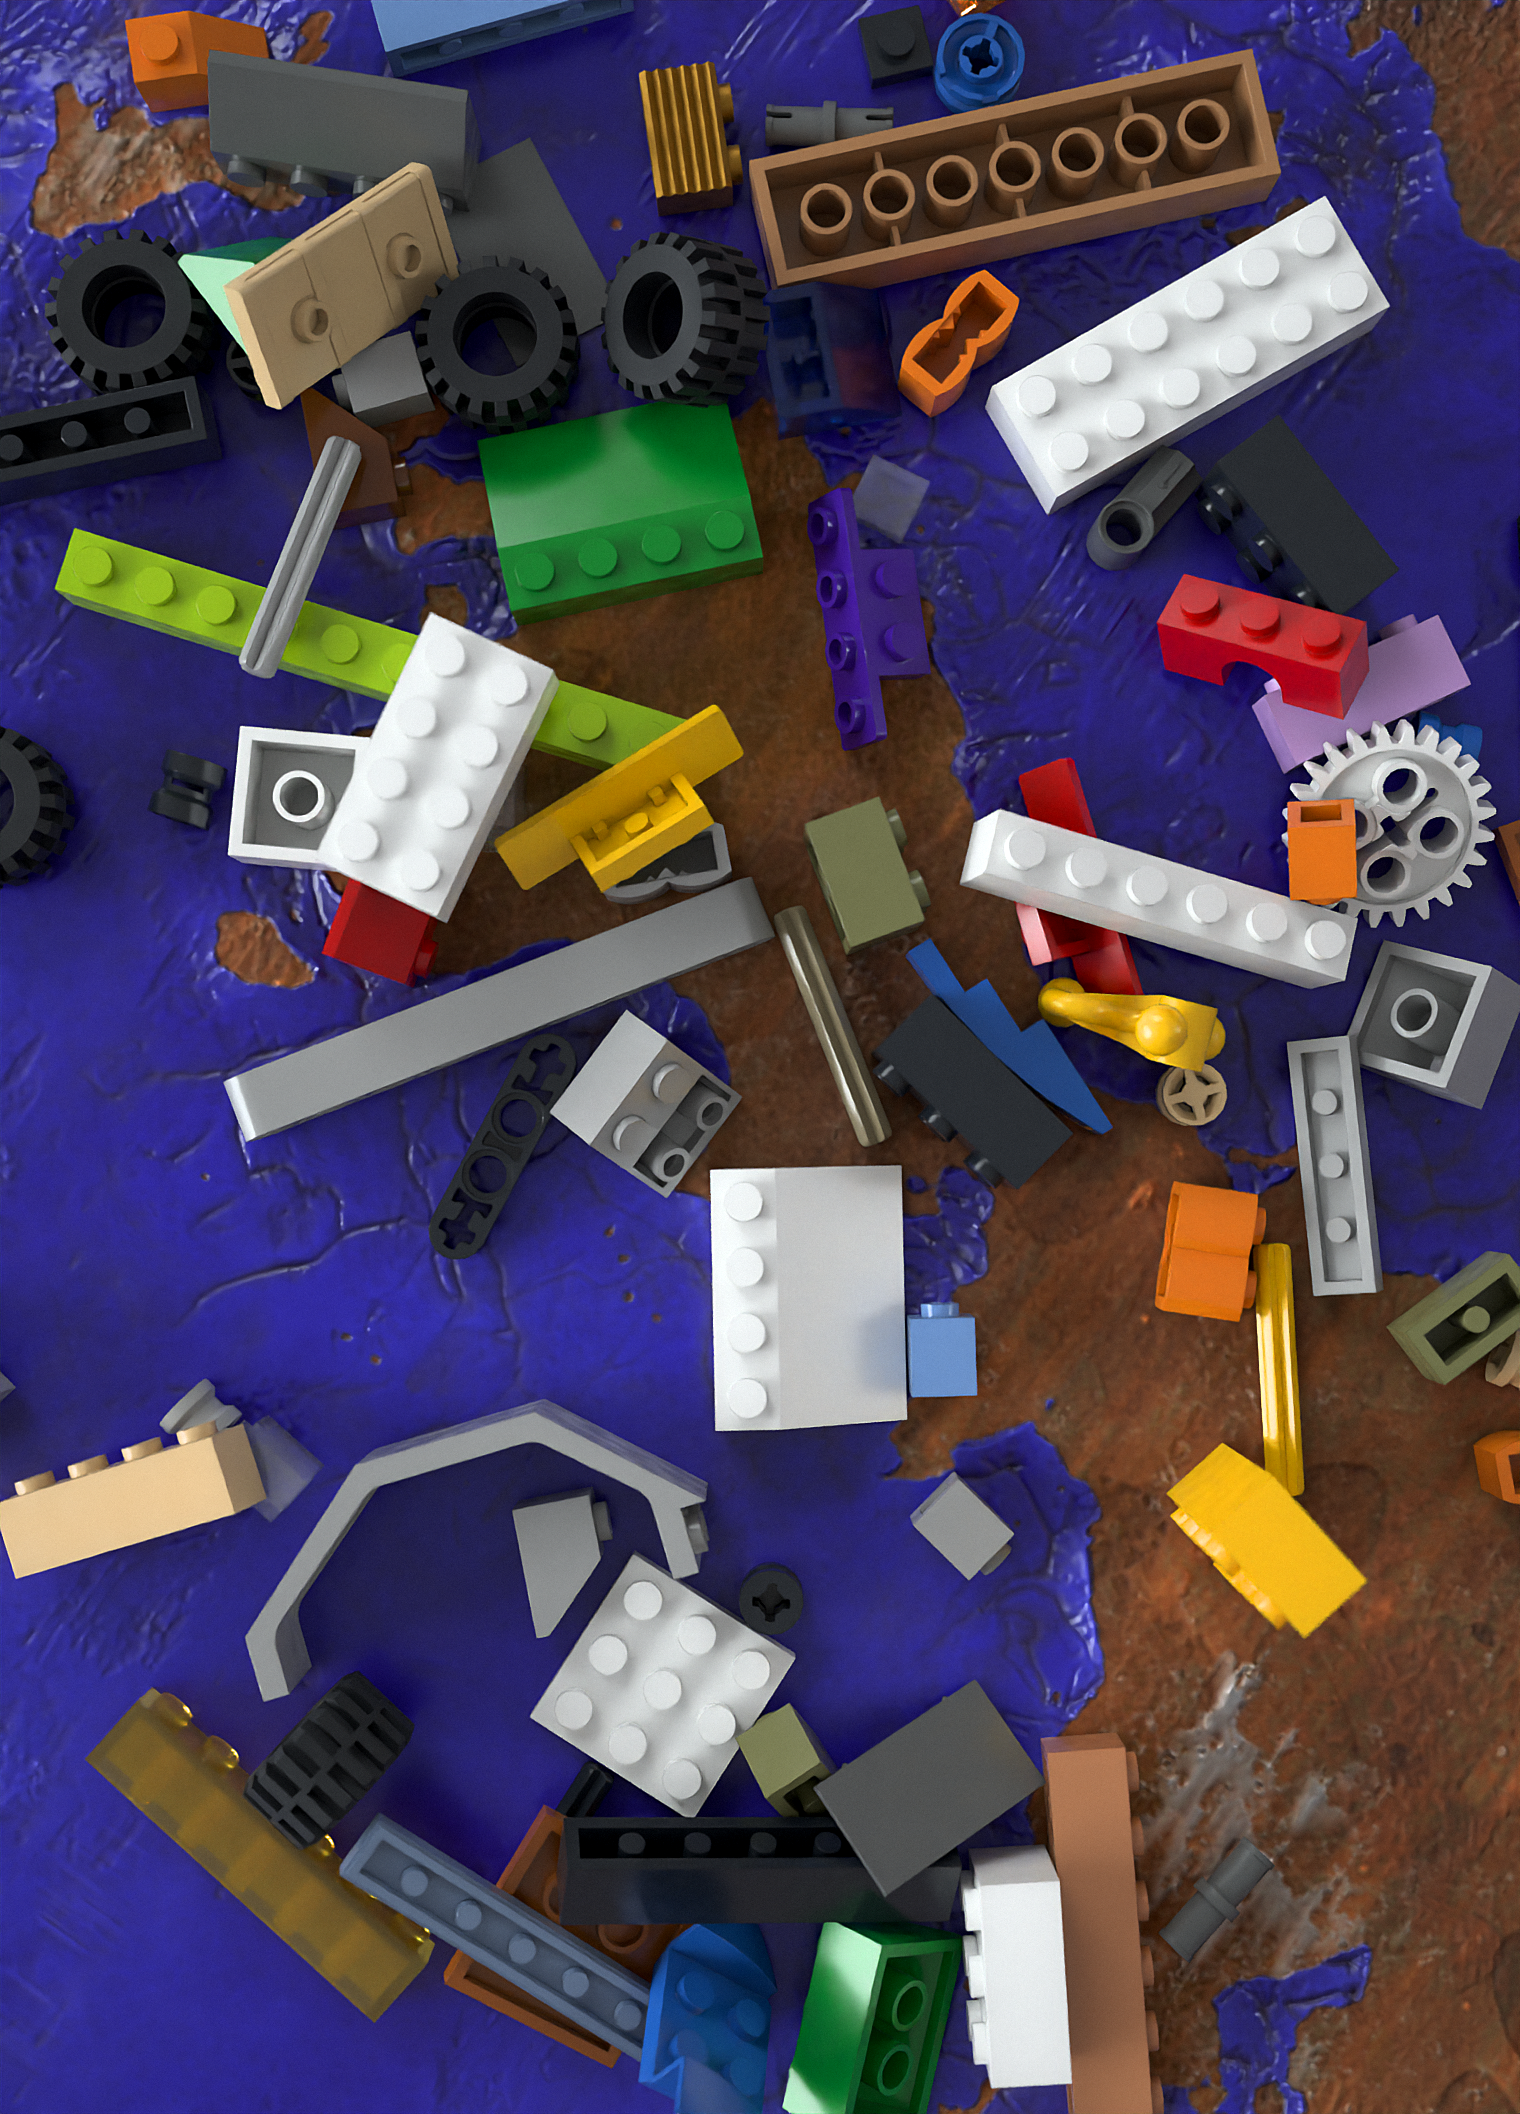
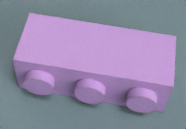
M1411 614L1378 631L1382 641L1368 647L1370 670L1344 720L1283 703L1281 688L1275 678L1264 684L1267 694L1259 699L1252 708L1283 774L1303 766L1306 760L1313 761L1326 755L1323 744L1326 741L1338 749L1348 745L1346 732L1349 728H1352L1363 738L1370 734L1373 721L1379 720L1385 727L1400 719L1414 714L1418 710H1423L1447 699L1471 685L1438 615L1418 624L1414 614Z

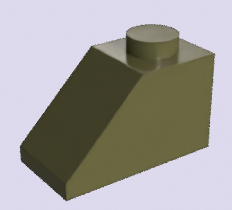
M790 1703L775 1712L762 1716L752 1728L735 1738L765 1798L782 1817H832L814 1790V1787L839 1771L813 1729Z

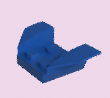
M758 1923L694 1924L671 1941L666 1947V1951L660 1955L653 1965L638 2082L675 2100V2114L763 2113L772 2010L767 1999L777 1993L778 1988Z

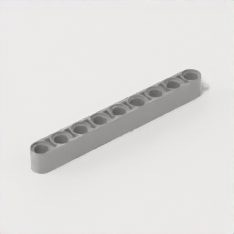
M743 878L254 1068L223 1083L246 1143L256 1141L742 952L774 938L775 934L753 878Z

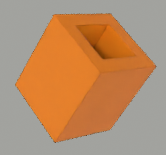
M1354 799L1287 802L1290 900H1305L1314 905H1330L1339 902L1342 898H1357Z

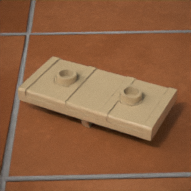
M411 162L223 286L251 362L256 382L267 406L282 409L292 402L294 397L336 368L339 369L367 346L390 330L396 329L405 323L410 316L421 310L420 306L426 295L433 298L438 295L434 283L443 274L451 281L459 277L456 267L458 265L457 257L432 172L427 165Z

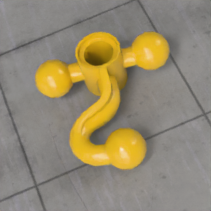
M1059 977L1049 981L1043 986L1038 995V1009L1048 1023L1056 1027H1068L1076 1023L1086 1029L1122 1043L1147 1059L1202 1072L1204 1062L1219 1054L1225 1044V1029L1216 1017L1218 1009L1165 995L1085 993L1083 987L1077 981L1068 977Z

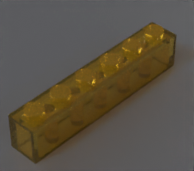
M153 1687L150 1688L136 1701L85 1760L375 2023L427 1965L435 1945L428 1938L430 1931L340 1876V1865L343 1860L333 1851L335 1845L328 1834L315 1845L298 1851L242 1797L246 1781L250 1775L238 1765L240 1759L236 1751L220 1737L211 1735L208 1738L190 1721L192 1719L190 1710L176 1696L168 1692L160 1694Z

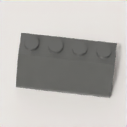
M209 49L207 67L210 151L223 175H227L228 179L232 182L246 187L260 188L264 187L267 181L290 185L293 191L309 197H325L328 191L352 195L355 200L411 162L427 165L430 168L445 217L451 216L453 209L470 212L482 139L468 90Z

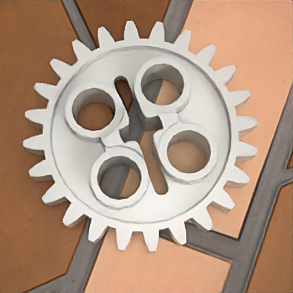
M1400 719L1393 736H1389L1386 727L1379 720H1376L1372 723L1370 739L1363 740L1352 728H1349L1346 732L1348 748L1340 751L1333 744L1326 741L1323 744V748L1329 761L1324 766L1307 760L1303 764L1313 778L1310 785L1291 783L1290 790L1300 801L1354 799V809L1357 810L1355 819L1357 898H1342L1339 901V913L1356 917L1360 910L1363 909L1364 919L1372 928L1377 927L1383 912H1388L1397 927L1403 926L1406 909L1412 907L1424 920L1428 919V900L1436 897L1441 903L1449 907L1453 902L1447 887L1452 882L1470 888L1472 885L1469 877L1462 871L1466 864L1485 865L1487 862L1474 847L1476 843L1492 841L1495 838V835L1488 827L1479 823V821L1496 814V808L1489 801L1478 799L1491 789V785L1482 776H1472L1480 766L1479 763L1470 754L1458 757L1462 746L1451 736L1438 745L1439 733L1430 725H1426L1415 738L1413 726L1407 720ZM1402 768L1409 769L1407 783L1401 789L1395 792H1383L1384 781L1391 772ZM1435 788V794L1432 797L1425 798L1427 790ZM1285 808L1282 814L1287 820V808ZM1391 816L1396 826L1386 833L1380 823L1384 818ZM1435 817H1445L1444 828L1438 836L1432 839H1420V832L1427 821ZM1288 832L1281 836L1282 841L1288 848ZM1381 857H1393L1391 869L1384 876L1374 879L1367 878L1368 869L1375 860ZM1339 902L1330 905H1321V907L1330 910L1334 908Z

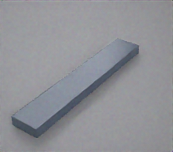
M380 1812L376 1814L340 1865V1876L641 2063L651 1983Z

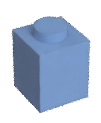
M958 1302L921 1303L920 1315H906L908 1389L911 1396H977L975 1317L970 1313H959Z

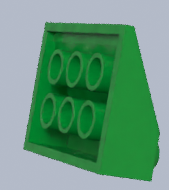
M659 401L477 441L508 601L517 626L763 574L762 548L727 403L701 408Z

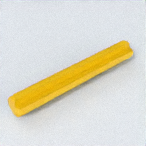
M1264 1243L1254 1247L1253 1264L1257 1277L1255 1299L1265 1471L1274 1476L1291 1496H1297L1304 1491L1291 1249L1287 1244Z

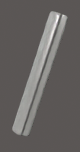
M331 436L326 441L239 657L242 669L252 675L270 679L276 673L362 458L360 446L351 440L339 436Z

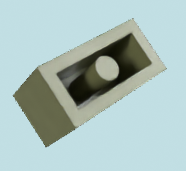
M1486 1251L1390 1323L1387 1329L1424 1378L1446 1385L1520 1329V1268L1510 1254Z

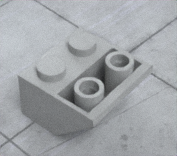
M626 1010L551 1109L550 1113L591 1147L667 1198L742 1099V1096L665 1037Z

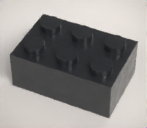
M1279 415L1217 461L1194 494L1200 502L1197 504V510L1204 523L1215 534L1220 535L1224 533L1239 552L1236 554V561L1243 573L1256 585L1263 582L1275 598L1345 616L1400 570Z
M933 994L924 999L871 1053L879 1062L872 1070L874 1075L898 1098L900 1096L903 1097L909 1092L924 1107L917 1117L942 1142L945 1143L947 1141L950 1143L956 1138L970 1152L963 1160V1163L989 1188L992 1186L994 1189H997L1002 1184L1006 1188L1018 1190L1073 1134Z

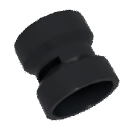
M167 749L160 767L164 774L161 788L152 792L147 811L192 827L209 830L214 815V810L210 805L213 794L223 788L228 770L209 761ZM174 780L198 789L204 790L203 794H201L199 792L173 784Z

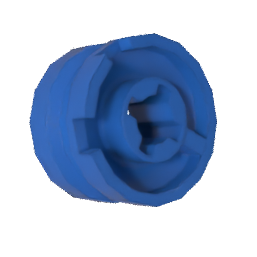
M985 13L963 16L948 26L939 41L933 76L937 96L948 110L955 114L1012 102L1018 92L1025 61L1022 38L1014 27L997 15ZM977 58L983 59L989 64L987 68L981 69L979 75L971 72L972 64L970 61Z

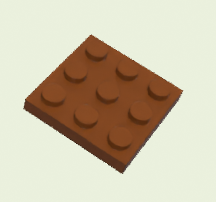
M543 1805L495 1886L651 1983L653 1965L660 1955L666 1951V1947L671 1941L694 1924L560 1925L556 1871L563 1819L569 1817ZM457 1949L443 1972L446 1985L611 2069L622 2053L615 2046Z

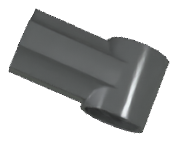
M1163 444L1157 449L1115 499L1104 506L1087 534V550L1096 565L1105 570L1119 571L1127 569L1137 561L1147 545L1203 482V478L1198 474L1195 464L1179 450L1170 449ZM1115 523L1128 528L1132 533L1134 544L1121 546L1114 543L1107 534L1106 525Z

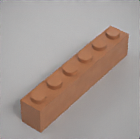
M1116 1732L1040 1738L1043 1778L1046 1781L1044 1784L1048 1849L1050 1859L1060 1881L1072 2083L1066 2084L1068 2114H1164L1159 2075H1150L1148 2052L1159 2050V2035L1154 2010H1145L1143 1987L1154 1985V1970L1149 1945L1140 1946L1139 1921L1149 1920V1904L1144 1880L1135 1881L1134 1857L1144 1855L1141 1819L1139 1816H1130L1129 1792L1139 1791V1772L1136 1754L1134 1751L1126 1752L1125 1746Z

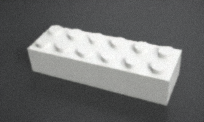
M1326 196L993 385L985 409L1046 514L1050 515L1151 457L1162 444L1166 447L1174 444L1371 331L1390 305Z

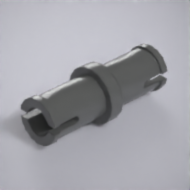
M824 100L823 107L774 106V104H767L766 114L768 117H766L765 124L766 147H773V145L817 146L893 129L894 107H887V109L837 107V101Z
M1243 1836L1239 1845L1207 1880L1203 1876L1200 1877L1193 1885L1198 1891L1168 1925L1158 1933L1178 1954L1190 1963L1195 1953L1226 1918L1230 1922L1235 1920L1240 1914L1236 1907L1275 1865Z

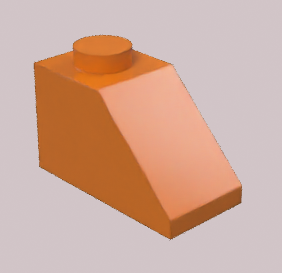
M189 10L125 20L134 83L152 113L209 105L207 67L209 49L270 59L265 29Z

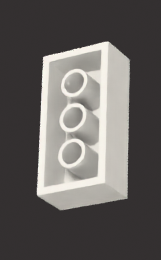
M430 613L314 859L341 874L447 923L560 685L554 670Z

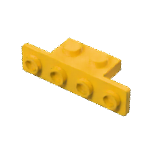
M711 705L495 839L494 846L524 890L530 889L580 858L603 893L620 881L632 877L644 866L673 848L685 844L694 835L714 824L706 806L692 787L741 758L743 749L724 713L717 705Z

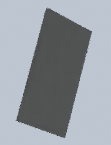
M528 138L477 164L470 212L453 209L452 215L445 217L453 247L461 262L469 260L473 270L484 267L482 256L496 255L499 266L508 267L510 256L524 260L528 272L532 273L538 267L548 274L552 287L559 285L566 296L569 309H572L578 337L605 323L600 321L601 308L606 307L608 295L605 293L607 282L531 139ZM506 317L493 318L492 321L498 330V338L503 339L517 368L523 366L531 357L537 340L534 331L516 319Z
M974 1679L949 1697L943 1696L940 1703L849 1764L843 1763L842 1769L816 1785L814 1790L883 1895L887 1896L1040 1788L1046 1781L978 1682Z

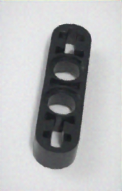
M551 1033L539 1034L529 1039L521 1049L431 1218L428 1228L429 1240L434 1249L443 1257L453 1260L466 1259L478 1253L486 1244L553 1118V1115L550 1113L551 1109L575 1077L578 1068L577 1053L572 1044L563 1037ZM554 1044L561 1048L558 1059L566 1064V1067L561 1075L550 1073L540 1089L553 1092L549 1103L546 1105L534 1093L515 1089V1085L520 1076L532 1084L539 1071V1065L532 1060L533 1053L537 1049L547 1052ZM513 1100L527 1101L536 1111V1125L529 1134L523 1137L510 1135L501 1124L502 1111ZM483 1156L497 1157L506 1168L507 1178L505 1184L494 1193L480 1191L475 1187L471 1179L473 1165ZM461 1188L473 1200L492 1204L493 1207L488 1217L480 1209L475 1210L468 1224V1229L476 1234L472 1243L462 1241L454 1248L447 1243L450 1233L442 1226L446 1218L457 1220L468 1203L455 1200Z

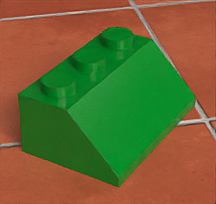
M910 1922L824 1923L817 1944V1956L808 1996L803 2006L802 2023L794 2058L789 2069V2081L782 2108L791 2114H926L963 1951L962 1936L954 1932Z

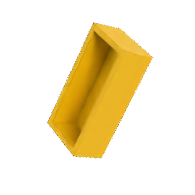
M1221 1443L1166 1493L1179 1507L1170 1517L1207 1556L1209 1555L1213 1559V1565L1226 1580L1278 1630L1288 1622L1300 1634L1306 1637L1367 1582L1274 1476L1224 1443Z

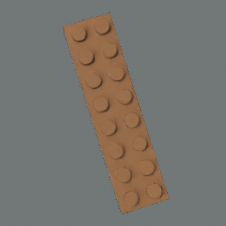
M1251 48L750 160L749 190L776 308L780 310L1266 201L1281 174V169Z

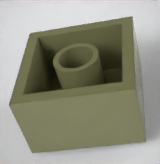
M876 797L805 823L802 839L846 956L918 930L925 921L923 913L926 912L927 907L931 906L918 869L911 872L906 870L901 853L904 852V846L908 845V840L895 808L885 811L880 797Z

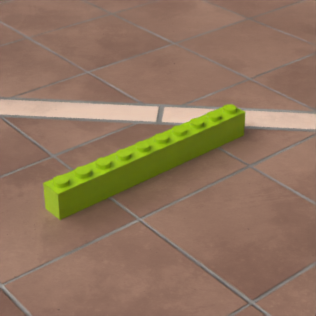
M77 528L73 530L55 586V590L74 605L239 657L267 588ZM304 600L278 669L388 703L419 636ZM558 680L560 685L530 748L606 771L687 720Z

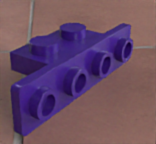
M837 488L809 503L807 532L814 549L818 577L816 594L822 606L827 639L825 656L831 668L836 701L834 718L836 726L840 731L842 748L845 751L864 748L887 738L880 680L918 679L931 674L913 549H860L852 490L850 488Z

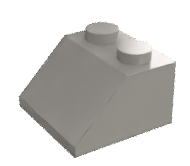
M1384 940L1347 1036H1357L1361 1068L1427 1094L1482 1110L1520 1012V985L1491 966Z

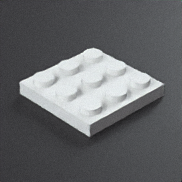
M634 1551L536 1704L530 1718L682 1816L695 1817L738 1750L739 1745L735 1738L752 1728L796 1657L794 1652L766 1634L756 1632L743 1619L681 1579L673 1580L670 1572L639 1552Z

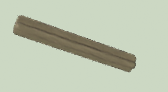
M799 905L780 911L774 916L773 923L858 1141L862 1146L869 1147L887 1140L892 1135L891 1127L806 909Z

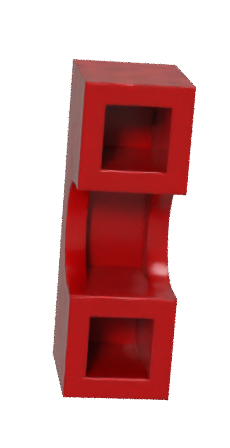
M1183 574L1157 621L1165 670L1224 686L1237 661L1250 663L1267 671L1276 679L1281 688L1283 703L1344 720L1370 670L1366 621L1188 574Z

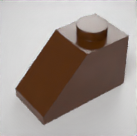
M307 388L300 393L314 471L326 441L331 436H339L351 440L360 446L362 458L333 530L407 516L403 496L413 495L414 491L406 456L396 458L386 437L315 389Z

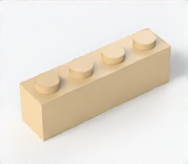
M211 1420L176 1432L179 1443L163 1448L160 1437H156L122 1449L124 1461L109 1465L106 1454H102L67 1466L70 1474L69 1478L56 1481L51 1470L15 1482L17 1495L0 1501V1530L15 1578L18 1579L236 1514L266 1499L265 1490L244 1425L240 1424L218 1431L215 1420Z

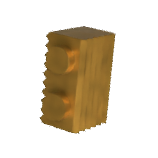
M709 61L702 65L694 63L691 66L681 65L678 68L668 67L665 70L657 68L652 72L644 70L639 73L658 215L666 216L733 206L732 186L744 184L739 145L726 146L723 125L735 122L730 83L717 84L715 63Z

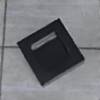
M919 5L858 19L857 31L871 89L932 76L934 64Z

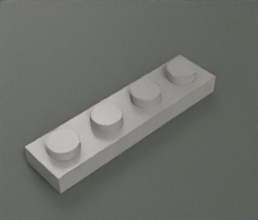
M1348 1035L1287 1042L1314 1296L1382 1291L1384 1288L1357 1036Z

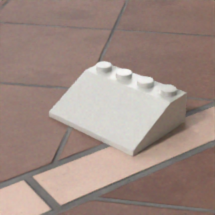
M901 1165L711 1169L715 1431L782 1430L907 1420Z

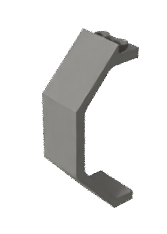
M547 1399L376 1448L354 1466L245 1637L263 1702L290 1694L312 1667L299 1624L298 1611L300 1603L381 1485L522 1443H541L639 1490L647 1497L653 1508L673 1580L699 1573L701 1553L709 1551L707 1541L710 1540L699 1503L706 1501L708 1482Z

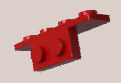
M1072 758L1058 759L1019 776V784L1029 818L1097 839L1076 765ZM1013 901L1021 925V936L1027 946L1033 967L1071 957L1078 982L1083 987L1085 993L1144 995L1126 934Z

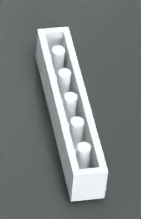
M1001 809L974 823L960 885L1308 989L1345 981L1358 918L1299 900H1290L1289 897Z

